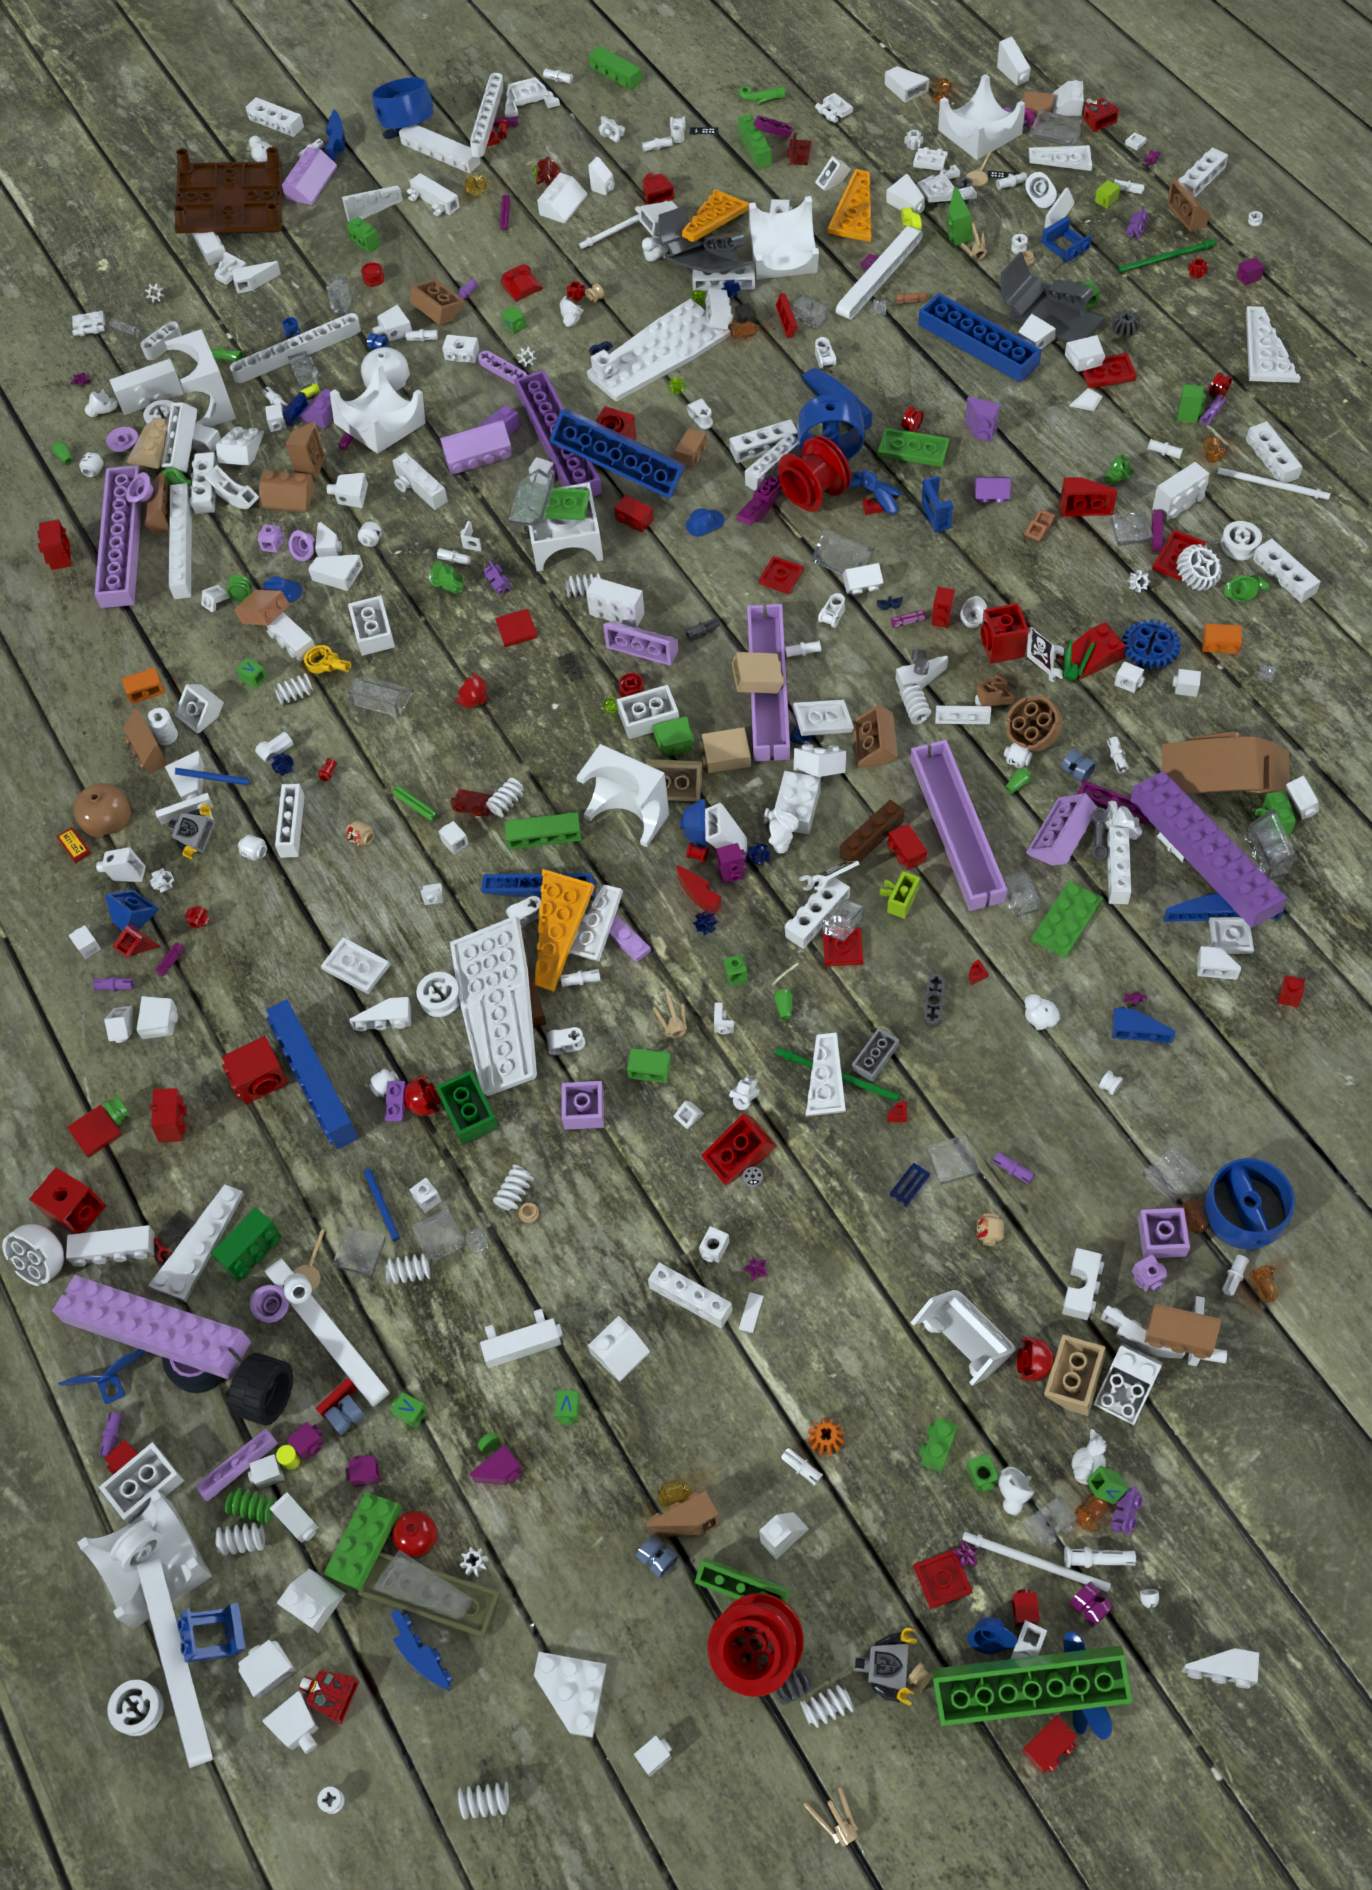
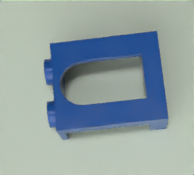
M1064 217L1044 229L1041 241L1042 244L1066 262L1087 251L1091 245V235L1082 238L1070 229V219L1068 217ZM1064 236L1074 245L1067 248V251H1064L1053 241Z
M939 476L923 480L921 504L935 532L951 528L953 503L951 500L940 503L938 499ZM929 503H931V505H932V507H933V509H934V514H933V512H932V510H931V507H930Z
M239 1603L229 1604L225 1609L191 1613L190 1609H186L178 1618L177 1628L181 1632L182 1638L180 1650L181 1654L184 1655L185 1662L237 1656L246 1649ZM223 1623L227 1645L195 1647L193 1626Z

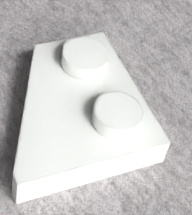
M225 251L223 254L224 259L220 261L214 275L216 280L227 285L233 280L232 269L246 267L247 264Z

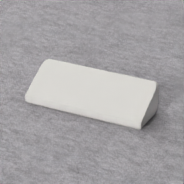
M1066 187L1047 213L1045 228L1066 217L1073 207L1074 200L1069 188Z

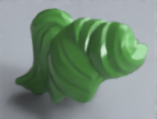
M1124 454L1118 455L1112 461L1110 470L1104 474L1105 483L1110 485L1117 484L1121 480L1131 478L1134 474V470L1131 469L1130 462Z
M170 467L161 472L164 473L169 488L170 485L187 483L188 487L191 485V480H187L184 474L176 468Z
M435 561L429 578L430 583L434 587L442 586L443 589L455 594L461 593L464 588L462 575H458L453 567L442 564L441 561Z
M1239 575L1226 583L1224 594L1227 598L1244 602L1253 599L1259 589L1270 590V587L1260 576Z

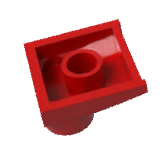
M525 264L505 272L500 280L503 288L515 302L543 290L540 283L531 273V268Z

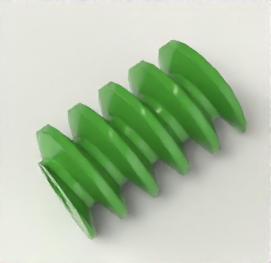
M239 1487L236 1492L231 1491L225 1504V1512L227 1514L233 1513L237 1517L241 1515L244 1519L257 1520L261 1524L265 1522L268 1525L271 1522L274 1513L270 1510V1507L275 1504L274 1496H271L269 1501H267L266 1494H263L258 1499L259 1493L257 1491L254 1492L252 1497H250L251 1491L249 1489L245 1491L244 1495L242 1494V1487Z

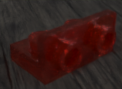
M794 133L793 139L790 138L787 158H790L791 165L808 166L812 141L797 140V133Z
M549 156L541 159L537 164L536 183L538 185L545 181L546 185L549 186L560 173V167Z
M458 789L456 797L451 798L450 802L453 811L458 813L488 817L490 809L487 807L486 802L493 795Z

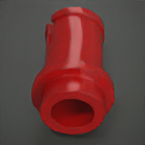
M501 119L497 123L498 137L503 139L504 134L505 139L509 125L505 119Z
M326 759L323 768L318 771L320 780L327 782L332 778V772L337 765L334 759Z

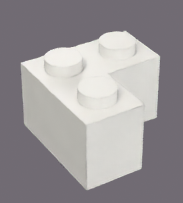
M804 744L800 748H794V770L816 777L845 773L846 751L839 749V746H828V749L813 748V745Z

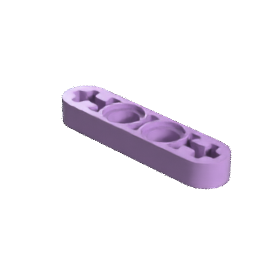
M482 351L478 354L481 366L514 385L515 379L527 376L525 371L490 351ZM509 370H510V371H513L512 373H509V374L505 373L506 371H509Z

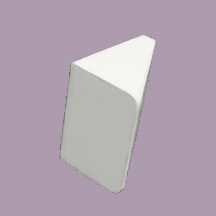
M684 1101L673 1117L686 1129H689L704 1113L691 1101Z

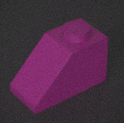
M504 1445L469 1474L475 1483L507 1485L509 1482H515L521 1476L520 1473L523 1470Z

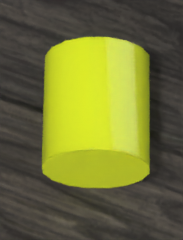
M284 1445L278 1449L276 1458L283 1468L293 1470L298 1467L300 1455L292 1446Z

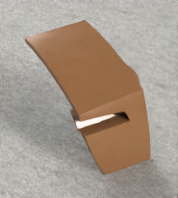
M1224 732L1188 739V741L1162 744V771L1186 794L1225 791H1247V793L1287 790L1286 784L1290 783L1289 751L1274 742L1259 737H1241L1239 732Z

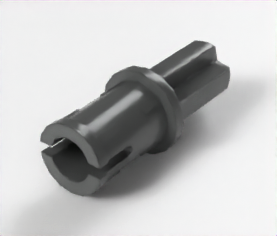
M717 617L704 623L699 622L698 625L686 629V635L689 640L703 634L706 635L707 631L720 626V622Z

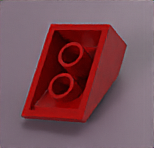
M1082 477L1063 478L1060 497L1061 517L1113 515L1117 489Z
M1106 622L1091 628L1072 643L1071 663L1077 664V668H1080L1091 643H1095L1083 669L1082 676L1077 677L1078 681L1123 660L1126 646ZM1058 654V657L1064 663V655Z
M743 1113L701 1156L723 1184L728 1185L741 1176L747 1168L754 1167L764 1160L777 1145L753 1117Z

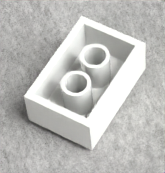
M1196 462L1157 486L1152 510H1162L1163 520L1166 522L1171 518L1177 517L1182 511L1188 510L1194 503L1200 502L1205 497L1210 473Z
M594 577L586 592L589 615L603 618L610 622L614 621L638 627L645 614L642 590Z
M382 596L348 604L362 656L395 647Z
M668 685L617 699L618 713L628 739L653 733L654 724L679 718V712Z
M784 771L775 808H780V810L789 812L798 818L799 826L794 832L810 834L821 790V777Z
M152 1442L99 1486V1489L122 1519L130 1524L147 1509L151 1501L150 1494L158 1490L166 1497L185 1480L162 1451Z

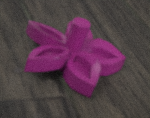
M1151 150L1149 156L1143 158L1147 161L1145 166L1147 167L1151 162L1155 164L1160 152Z
M85 372L78 373L77 375L73 374L74 380L71 381V384L78 383L82 387L84 383L90 382V378L86 376Z
M1139 991L1132 994L1125 993L1126 998H1124V1002L1132 1001L1133 1006L1147 1000V996L1140 994Z
M751 1256L750 1265L745 1266L743 1270L751 1272L752 1281L758 1275L762 1277L767 1276V1272L764 1269L766 1260H759L757 1263L756 1259Z
M962 1540L960 1542L961 1549L957 1548L952 1551L955 1555L961 1557L959 1559L960 1567L965 1566L967 1563L976 1566L977 1559L974 1554L977 1548L970 1547L968 1549L966 1542Z

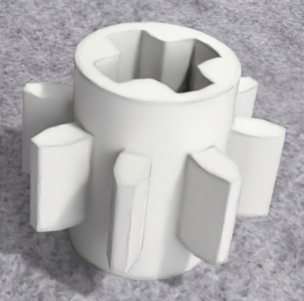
M911 130L907 132L904 143L907 144L906 147L916 150L923 143V136H921L919 131Z
M157 283L155 287L149 284L150 289L145 290L149 294L146 298L151 297L152 303L155 302V299L161 302L160 297L165 296L161 294L163 288L158 289ZM153 289L156 290V291H157V290L159 291V292L157 293V295H158L157 297H155L154 295L151 296V294L153 293V292H152Z
M527 346L526 350L520 348L522 352L517 354L521 358L518 362H524V367L527 366V363L533 365L532 360L537 359L533 357L535 350L530 352L529 346ZM526 352H528V355L531 356V358H528L527 361H525V358H523V355H526Z
M1137 570L1136 574L1130 573L1131 577L1127 580L1131 585L1129 589H1135L1136 592H1141V589L1147 590L1146 586L1151 582L1147 578L1148 573L1142 574V570Z
M164 868L151 874L153 878L150 882L153 889L160 890V893L173 888L171 883L174 879L171 872L164 871Z
M470 1547V1552L461 1554L464 1562L460 1566L461 1568H467L465 1572L467 1576L472 1572L479 1577V1572L482 1570L487 1571L484 1562H487L489 1559L487 1556L481 1557L483 1554L481 1548L476 1552ZM476 1558V1559H477L476 1565H475V1566H472V1565H471V1563H473V1560H472V1559Z

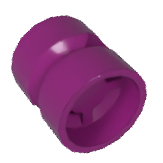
M1090 1581L1070 1600V1603L1078 1612H1084L1083 1618L1093 1628L1114 1606L1106 1597L1099 1596L1100 1590Z

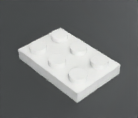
M844 700L798 702L792 706L802 736L851 733L854 729Z
M343 937L323 962L321 968L327 973L369 994L389 968L390 963Z

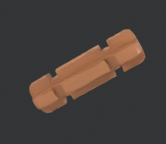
M926 292L896 295L897 304L927 301Z

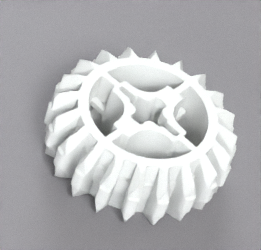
M1193 544L1185 548L1178 556L1179 559L1176 562L1178 564L1176 569L1180 571L1178 575L1182 576V581H1186L1187 586L1191 585L1192 590L1197 588L1198 591H1205L1215 586L1221 579L1220 576L1223 573L1221 568L1223 566L1219 564L1220 559L1216 558L1217 554H1213L1212 549L1208 550L1207 546L1202 547L1201 544Z

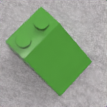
M955 187L948 211L949 218H947V224L950 228V231H948L949 239L953 240L956 246L972 241L973 233L971 214L958 188Z

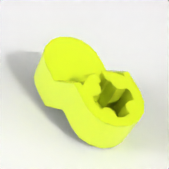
M911 207L902 208L901 218L903 225L921 231L920 215L912 212Z

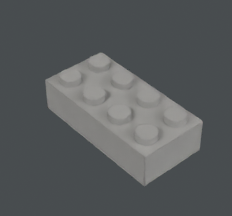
M878 1028L852 1063L851 1070L873 1083L898 1048L900 1040Z

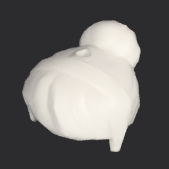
M252 136L249 139V146L252 148V158L256 162H267L266 149L273 146L261 141V138L258 136Z
M646 237L642 241L643 253L647 261H655L662 256L663 259L666 258L665 255L668 253V247L661 246L659 237Z
M102 389L101 393L93 391L89 396V403L85 407V413L90 417L110 413L117 408L118 402L115 398H109L104 389Z
M973 596L964 602L960 611V617L968 628H978L982 624L983 610L988 609L984 599L979 596Z
M1030 994L1025 998L1026 1020L1035 1026L1036 1030L1053 1027L1058 1023L1060 1014L1053 1002L1042 999L1036 994Z
M1010 1466L1000 1471L998 1485L1005 1498L1003 1501L1004 1510L1010 1515H1018L1023 1508V1503L1030 1500L1034 1494V1490L1029 1486V1481L1032 1477H1026L1019 1469Z

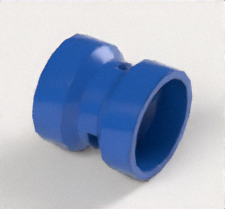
M288 317L283 320L282 325L287 339L301 334L296 318Z
M371 333L367 339V346L373 350L388 347V338Z

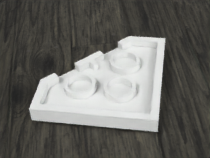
M538 1652L534 1677L570 1734L593 1738L607 1665Z

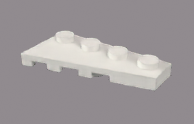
M1090 145L1029 148V163L1092 170Z
M398 186L342 197L348 222L357 217L361 219L367 218L403 201L401 190Z
M603 885L593 901L589 913L585 914L582 919V924L577 931L569 954L600 961L623 894L621 888Z
M837 1033L816 1036L806 1117L846 1112Z

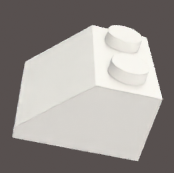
M1067 81L1052 93L1055 94L1052 116H1082L1084 102L1083 81Z
M186 684L174 715L196 733H200L218 718L224 702L202 684Z
M620 1316L610 1323L588 1345L590 1354L619 1382L650 1353L635 1331Z
M309 1568L290 1583L277 1604L319 1633L346 1593Z

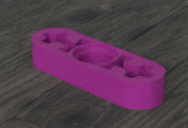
M760 115L756 117L753 123L759 130L789 138L793 132V128L789 124Z
M1153 509L1152 551L1161 552L1163 543V511Z

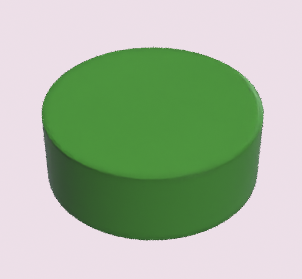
M495 1432L488 1433L481 1438L478 1448L483 1454H487L499 1445L500 1438Z

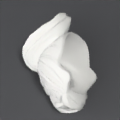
M566 296L560 301L561 314L564 318L563 323L566 327L574 326L580 320V315L584 309L581 308V305H575L566 299Z
M1109 801L1108 808L1106 809L1107 819L1103 822V826L1107 830H1109V827L1129 828V838L1132 840L1139 838L1142 835L1139 818L1133 817L1127 807L1120 806L1118 809L1116 801Z
M775 808L773 811L775 818H772L769 824L771 832L769 842L773 845L776 853H785L788 851L789 844L793 838L792 832L797 830L799 821L793 814L782 811L780 808Z
M1093 1429L1090 1431V1441L1087 1446L1077 1450L1072 1459L1075 1479L1087 1485V1479L1100 1465L1106 1467V1460L1103 1455L1107 1447L1106 1441Z

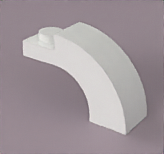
M218 465L214 466L205 476L208 482L216 489L215 492L226 502L237 508L248 509L259 498L248 485L241 486L231 480Z

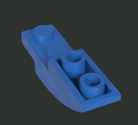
M333 110L331 116H329V124L326 126V134L329 135L326 154L331 160L336 161L338 151H344L345 134L341 118L337 111Z
M399 1609L393 1612L391 1616L401 1635L393 1640L406 1660L434 1685L448 1692L453 1690L450 1684L453 1679L447 1668L442 1669L439 1663L442 1661L438 1650L436 1648L432 1650L428 1644L420 1648L424 1644L418 1633L413 1634L410 1629L413 1623L408 1614L405 1613L403 1615Z

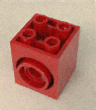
M604 406L595 422L636 441L634 415Z
M1019 603L983 610L980 634L990 664L1025 657L1029 630Z
M266 1036L221 1056L225 1063L221 1066L229 1079V1083L233 1091H235L237 1098H242L245 1104L289 1084Z
M57 1167L29 1198L48 1219L72 1234L85 1233L106 1208L103 1201L88 1186Z

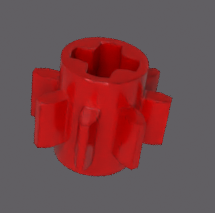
M1201 258L1193 259L1192 263L1188 265L1189 275L1194 279L1203 278L1204 274H1207L1208 271L1207 262Z
M573 281L567 286V297H571L573 301H580L585 296V285H581L579 281Z
M197 905L194 908L191 907L185 914L187 924L195 929L206 926L210 919L207 917L208 911Z

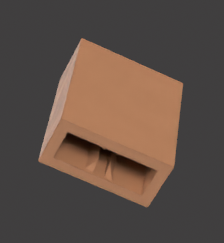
M255 590L234 609V612L242 624L268 626L290 604L282 591Z

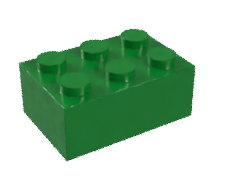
M472 1070L435 1086L462 1145L499 1128L496 1118Z
M255 1207L211 1254L220 1267L239 1282L247 1277L255 1264L260 1263L264 1259L265 1254L279 1243L282 1236L273 1221Z

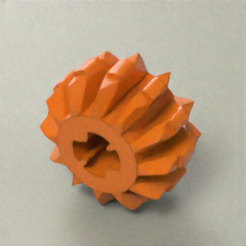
M821 1418V1425L814 1421V1429L808 1430V1434L811 1435L808 1438V1443L813 1444L811 1446L813 1451L819 1449L820 1456L823 1455L824 1451H827V1455L830 1457L832 1456V1449L838 1453L840 1451L839 1446L844 1445L842 1437L845 1436V1432L839 1431L841 1428L840 1423L833 1426L834 1420L830 1418L828 1423H825V1419ZM826 1434L827 1436L829 1434L830 1440H827V1438L823 1440L822 1435Z

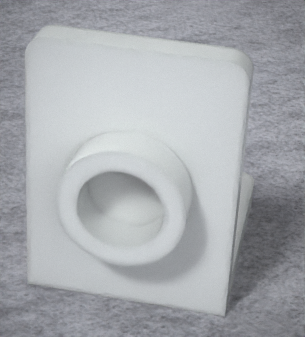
M468 521L465 528L461 531L463 548L481 551L480 539L471 537L473 529L471 521ZM469 541H473L477 546L470 545Z
M441 883L423 886L421 895L425 905L443 903Z

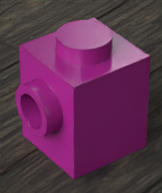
M1256 257L1239 263L1236 276L1246 286L1261 280L1264 266Z
M305 1422L286 1439L304 1461L311 1455L318 1453L325 1443L321 1438L323 1435L322 1431L315 1424L311 1427L308 1422Z
M358 1455L354 1459L348 1460L349 1467L345 1469L346 1479L350 1481L353 1487L380 1483L379 1462L375 1456Z

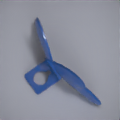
M865 469L862 472L857 471L853 473L855 477L851 478L848 488L863 486L875 493L877 500L888 513L896 514L898 512V506L892 495H901L897 488L878 481L877 475Z
M138 1349L134 1353L124 1355L113 1363L102 1376L74 1377L59 1382L58 1385L73 1386L97 1382L104 1403L109 1404L125 1396L117 1373L133 1363L146 1351ZM110 1381L118 1388L117 1394L113 1397H109L106 1394L107 1383Z
M1069 1631L1065 1634L1063 1640L1064 1653L1086 1650L1082 1638L1076 1632ZM1106 1707L1073 1710V1724L1077 1733L1084 1734L1088 1725H1090L1094 1734L1100 1739L1105 1740L1110 1737L1112 1721Z

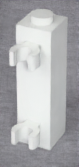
M419 173L410 180L411 188L407 190V193L411 196L408 199L415 201L419 197L428 202L436 210L433 214L437 217L442 212L450 216L460 208L458 195L423 174Z
M542 1309L534 1311L537 1324L500 1336L496 1335L493 1325L485 1327L488 1340L480 1342L487 1367L491 1368L561 1345L559 1337H562L563 1333L560 1324L555 1325L553 1318L545 1321Z

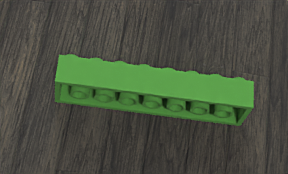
M1122 1645L933 1669V1682L941 1726L1133 1703Z

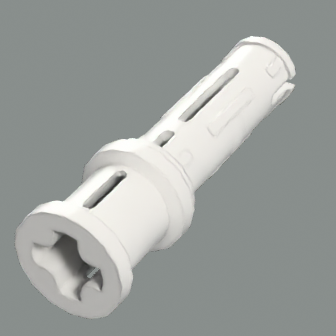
M1065 1546L1064 1562L1066 1568H1070L1071 1565L1085 1566V1568H1090L1092 1565L1135 1566L1136 1554L1134 1550H1091L1089 1547L1070 1549L1069 1546Z

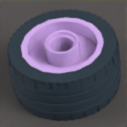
M162 1357L163 1367L168 1378L178 1388L186 1392L195 1394L208 1392L225 1379Z

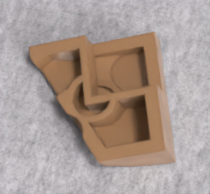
M1025 91L1023 99L1025 108L1032 110L1036 118L1041 116L1045 118L1044 122L1049 123L1055 94Z
M996 674L995 679L989 678L985 683L977 686V695L982 706L1014 704L1015 697L1008 691V682L1001 674Z

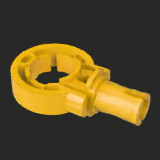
M325 645L312 647L304 656V663L312 673L331 672V670L335 671L336 669L349 672L348 669H351L350 661L339 659V655L333 653ZM319 653L325 655L318 663H313L315 658L320 656Z

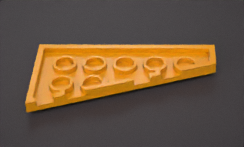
M855 169L827 228V234L871 242L870 172Z
M714 189L713 194L709 195L708 201H705L697 211V215L693 216L692 222L688 223L683 229L682 237L691 242L697 241L748 211L749 203Z
M542 869L543 881L539 908V943H537L538 959L535 970V985L554 992L595 886L592 883Z

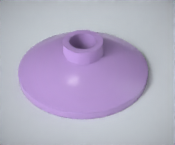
M119 427L108 434L106 444L113 451H127L135 446L138 434L131 427Z

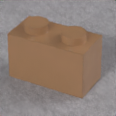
M688 428L674 451L675 460L693 468L700 461L703 451H706L708 447L706 433Z

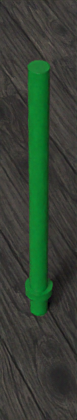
M1216 239L1203 240L1202 243L1119 266L1118 269L1122 273L1201 249L1207 250L1209 247L1217 245Z
M779 1047L777 1048L775 1054L786 1058V1061H794L813 1068V1060L797 1055L793 1050L787 1051ZM841 1072L842 1081L898 1102L900 1094Z

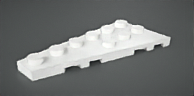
M1247 306L1246 326L1249 381L1299 383L1300 376L1296 374L1295 366L1290 362L1289 355L1282 341L1276 336V330L1272 328L1270 318L1264 307Z

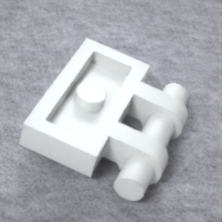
M836 93L824 98L822 105L817 103L815 106L818 113L825 115L827 120L834 123L838 121L836 116L843 118L853 112V107Z
M928 147L918 148L913 167L942 171L948 152L942 151V149L931 150Z
M103 311L72 316L74 329L72 332L74 336L80 335L82 337L86 334H99V332L105 331V315Z

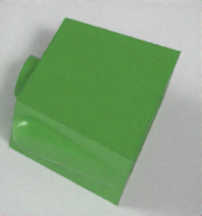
M687 716L653 725L654 737L664 757L692 750V745L695 742Z

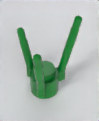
M1069 640L1068 650H1064V679L1077 680L1078 676H1082L1083 669L1095 645L1094 642L1091 643L1080 668H1077V664L1071 663L1073 640Z

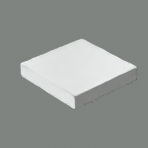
M1241 917L1209 918L1212 946L1221 948L1227 954H1253L1254 946L1251 927Z

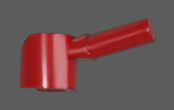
M156 1237L154 1242L159 1250L158 1258L165 1262L162 1258L163 1254L168 1253L170 1257L172 1253L165 1249L159 1238Z

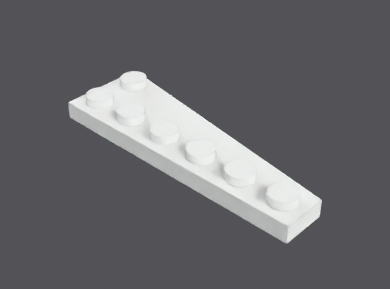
M224 1184L148 1285L150 1289L187 1302L212 1255L211 1252L216 1248L244 1195L243 1191Z

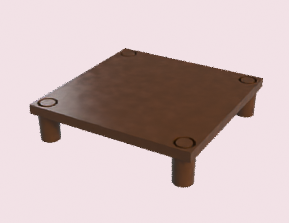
M276 147L266 149L267 162L190 163L188 150L184 148L178 149L176 151L178 161L176 205L174 206L175 233L282 231V161L279 159L278 149Z

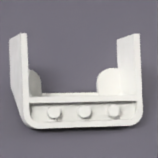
M957 1290L930 1298L911 1321L913 1326L923 1322L924 1327L931 1333L943 1332L971 1361L969 1368L973 1379L969 1383L972 1386L987 1379L1016 1350L1013 1343Z

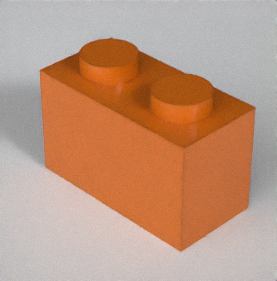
M1205 623L1202 634L1203 652L1239 654L1242 644V626Z
M155 667L122 678L131 704L165 693Z

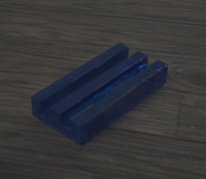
M300 391L282 412L285 415L284 419L287 425L291 426L308 406L305 393Z
M913 1162L892 1189L890 1196L892 1198L895 1197L898 1202H902L907 1207L928 1180L930 1173ZM917 1170V1173L907 1184V1186L904 1188L901 1194H898L897 1192L900 1190V1188L903 1186L906 1180L910 1177L913 1171ZM921 1174H923L924 1176L917 1183V1185L914 1187V1189L911 1191L908 1197L904 1198V1196L908 1193V1191L911 1189V1187L914 1185L917 1179L921 1176Z

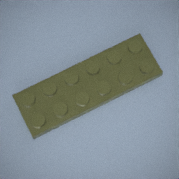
M380 1552L358 1595L485 1639L501 1593Z

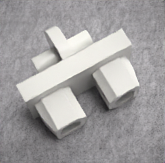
M602 116L599 131L601 136L609 137L617 143L620 141V137L624 136L625 127L617 125L613 119Z
M747 1075L744 1080L739 1081L738 1086L730 1091L729 1096L734 1097L733 1104L737 1109L745 1110L750 1106L751 1100L758 1096L760 1090L756 1088L757 1078Z

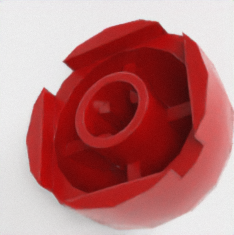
M475 672L472 673L473 678L468 677L460 688L458 694L461 696L459 699L455 698V702L465 708H474L478 704L483 705L488 698L485 695L487 684Z
M425 1075L409 1082L404 1092L405 1108L418 1116H428L440 1110L436 1105L440 1104L437 1090L433 1083L429 1084L426 1081L429 1078Z
M1032 1337L1023 1338L1021 1342L1024 1345L1023 1348H1018L1016 1360L1017 1372L1022 1373L1023 1376L1019 1378L1023 1381L1039 1382L1051 1373L1055 1356H1053L1052 1349L1045 1341Z
M409 1511L396 1521L392 1537L395 1547L402 1554L409 1558H420L427 1555L434 1544H436L438 1529L434 1520L428 1514L420 1511Z

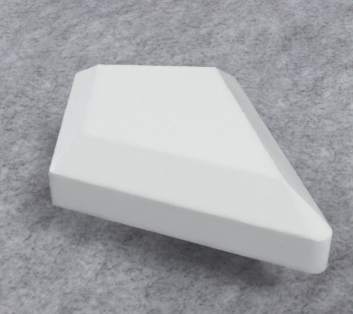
M1088 388L1070 404V407L1094 411L1103 396Z

